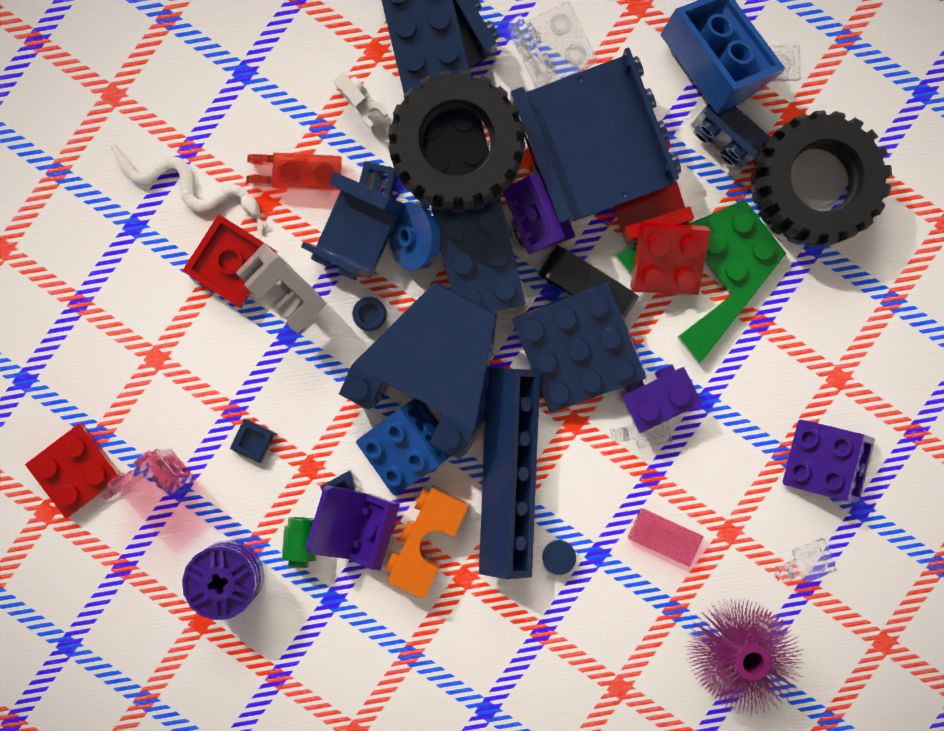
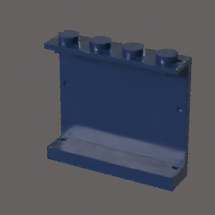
M629 47L624 49L621 57L525 92L523 86L510 91L511 103H516L520 110V120L524 122V138L561 226L674 185L679 179L678 173H681L680 162L675 153L670 154L665 142L669 140L667 128L663 120L657 121L653 110L657 107L654 94L650 88L645 89L641 76L644 75L642 63L638 56L633 57Z

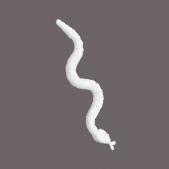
M116 144L111 145V150L116 161H118L120 170L133 182L147 184L157 179L165 171L174 169L180 176L181 198L188 208L198 213L209 212L218 207L229 196L235 195L241 199L243 210L257 220V230L260 231L262 225L268 226V223L260 218L261 209L257 200L241 185H224L206 199H199L194 194L193 175L190 165L182 158L166 156L157 160L146 171L137 172Z

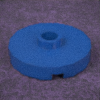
M420 201L404 203V207L389 238L390 249L395 260L402 268L410 271L429 268L432 264L430 263L432 258L437 257L441 245L439 221L436 215H431L428 210L431 208L426 203L422 204Z

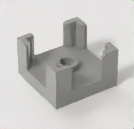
M265 243L236 272L246 282V288L259 299L275 284L285 292L274 304V307L287 319L286 324L297 334L327 304L311 285Z

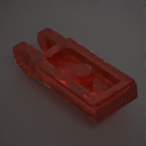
M273 152V155L249 154L247 156V163L252 165H273L272 176L248 175L246 176L247 185L272 186L277 189L341 191L329 185V181L333 172L342 175V156Z

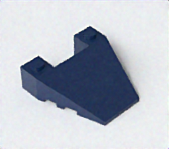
M434 282L351 365L339 395L370 410L382 401L388 385L403 391L443 413L430 440V444L461 459L471 449L485 420L486 391L489 387L490 377L488 375L490 358L493 354L497 313L438 282Z

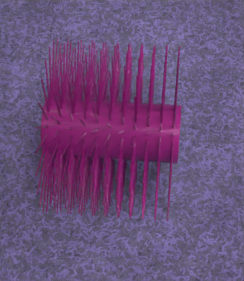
M739 599L738 621L736 605L735 609L734 605L732 606V616L730 611L728 614L725 606L726 612L723 613L721 611L724 617L723 620L719 618L718 614L715 615L711 610L709 611L718 625L702 613L722 635L709 625L707 626L717 635L695 623L706 633L700 637L702 638L700 640L706 642L700 643L695 641L693 643L703 645L685 647L710 648L687 650H710L690 652L692 654L704 655H693L695 657H689V659L711 656L692 660V662L699 661L701 663H695L691 667L699 664L703 665L694 670L706 667L698 672L705 671L699 676H704L699 682L708 679L701 686L709 682L705 689L710 687L708 693L714 689L712 695L718 690L714 700L721 694L718 702L725 695L724 702L729 694L726 707L731 699L732 706L736 692V704L740 694L739 710L744 696V711L747 695L749 703L750 687L752 716L753 693L755 708L757 704L755 693L758 700L760 697L762 705V695H764L765 700L767 698L764 694L765 691H768L769 694L771 692L773 696L776 695L769 684L786 697L766 675L770 676L778 684L780 683L770 674L794 687L781 676L787 672L785 671L787 669L781 667L787 666L784 664L803 662L777 661L801 660L790 658L776 659L797 657V655H785L793 654V652L777 653L795 649L796 647L783 648L791 646L792 644H785L796 638L781 642L790 637L783 638V633L786 630H778L786 624L777 626L784 619L777 623L780 616L773 620L776 613L770 618L769 616H771L772 611L767 615V609L763 614L764 607L758 615L760 605L756 612L754 607L751 616L750 607L747 617L749 599L743 616L744 601L743 606L741 605V614Z

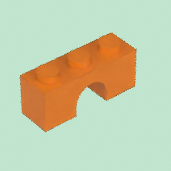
M433 485L429 492L422 490L414 509L420 511L415 523L407 522L399 538L405 544L400 554L392 553L385 568V571L390 573L387 582L425 599L440 564L425 556L421 548V541L426 534L432 531H442L454 537L469 507V503Z

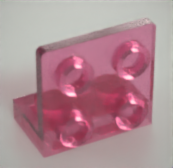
M157 448L152 452L148 450L133 462L136 466L133 471L130 470L126 474L122 472L108 482L106 486L109 490L101 497L105 502L123 497L152 472H154L152 475L154 482L163 491L169 490L171 494L186 489L197 479L172 448L161 451Z

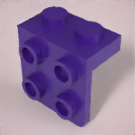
M326 486L320 497L307 541L306 551L313 555L349 559L371 570L381 571L400 504L372 493Z

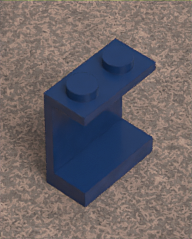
M333 172L329 185L341 191L317 245L303 241L301 248L311 252L310 259L321 265L329 267L330 263L339 266L337 273L355 281L358 276L371 279L404 207V203L351 178Z

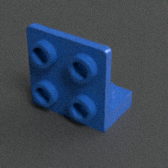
M416 398L356 440L360 450L393 495L399 494L452 456L430 444V440L439 423L425 403Z

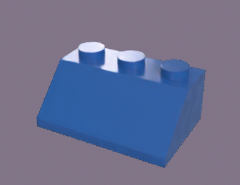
M697 0L676 8L660 34L716 114L742 104L785 70L784 65L735 0Z

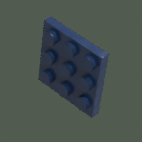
M610 281L515 316L512 319L532 370H540V390L550 413L639 382L647 377Z

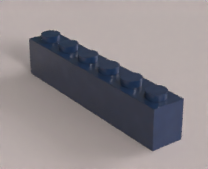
M489 368L488 377L490 379L489 387L486 391L479 574L507 580L531 578L533 568L540 370Z

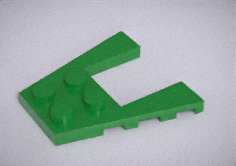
M746 200L686 224L707 226L711 230L705 264L730 295L677 336L697 363L703 361L786 255L784 249ZM637 246L615 256L630 277L632 276Z

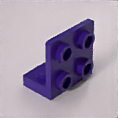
M539 173L523 178L503 192L528 255L575 237L571 223L564 226L560 225Z
M800 419L797 422L782 483L786 486L859 504L875 438Z

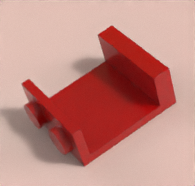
M666 141L667 147L670 149V141ZM677 182L669 187L613 207L625 243L638 240L641 222L685 225L694 220L691 207L685 208Z

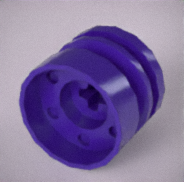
M234 540L218 541L194 555L185 567L182 578L183 595L190 608L200 616L212 620L231 619L243 612L261 592L265 578L263 563L257 553L245 543ZM217 577H220V579L226 578L228 584L224 587L222 585H215L214 580Z

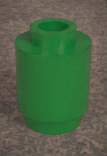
M288 517V524L284 526L282 559L288 561L289 567L307 568L309 567V562L316 561V555L306 551L314 518Z

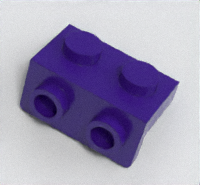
M673 364L654 372L657 379L647 384H644L643 380L623 387L626 394L619 398L624 403L638 434L702 404L684 366L675 370Z

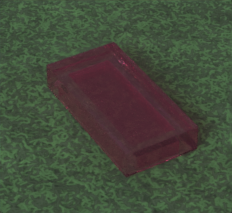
M640 507L627 538L690 567L704 536Z

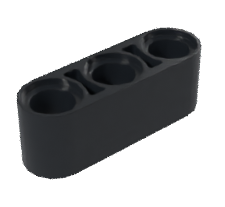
M557 244L538 271L539 276L568 295H573L610 281L624 319H626L639 298L629 288Z

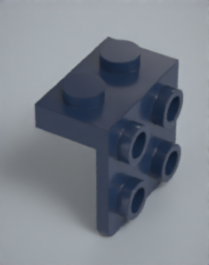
M453 0L470 69L496 54V40L499 39V35L490 20L484 22L479 13V10L482 9L479 0Z

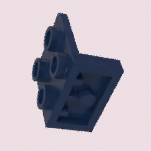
M708 104L690 124L695 129L693 133L700 141L707 145L712 143L721 151L719 156L724 162L732 167L737 165L740 169L757 156L758 150L770 137L736 106L716 114L711 105Z

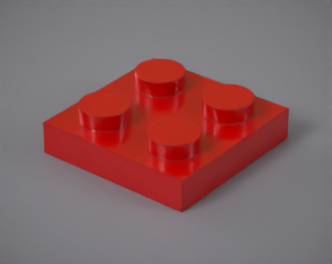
M218 214L182 272L242 309L252 292L246 288V282L236 272L264 242ZM270 247L276 254L278 253L277 250Z
M641 222L630 282L632 291L699 295L711 230L707 226Z
M78 423L24 464L65 519L71 517L123 477L83 423Z

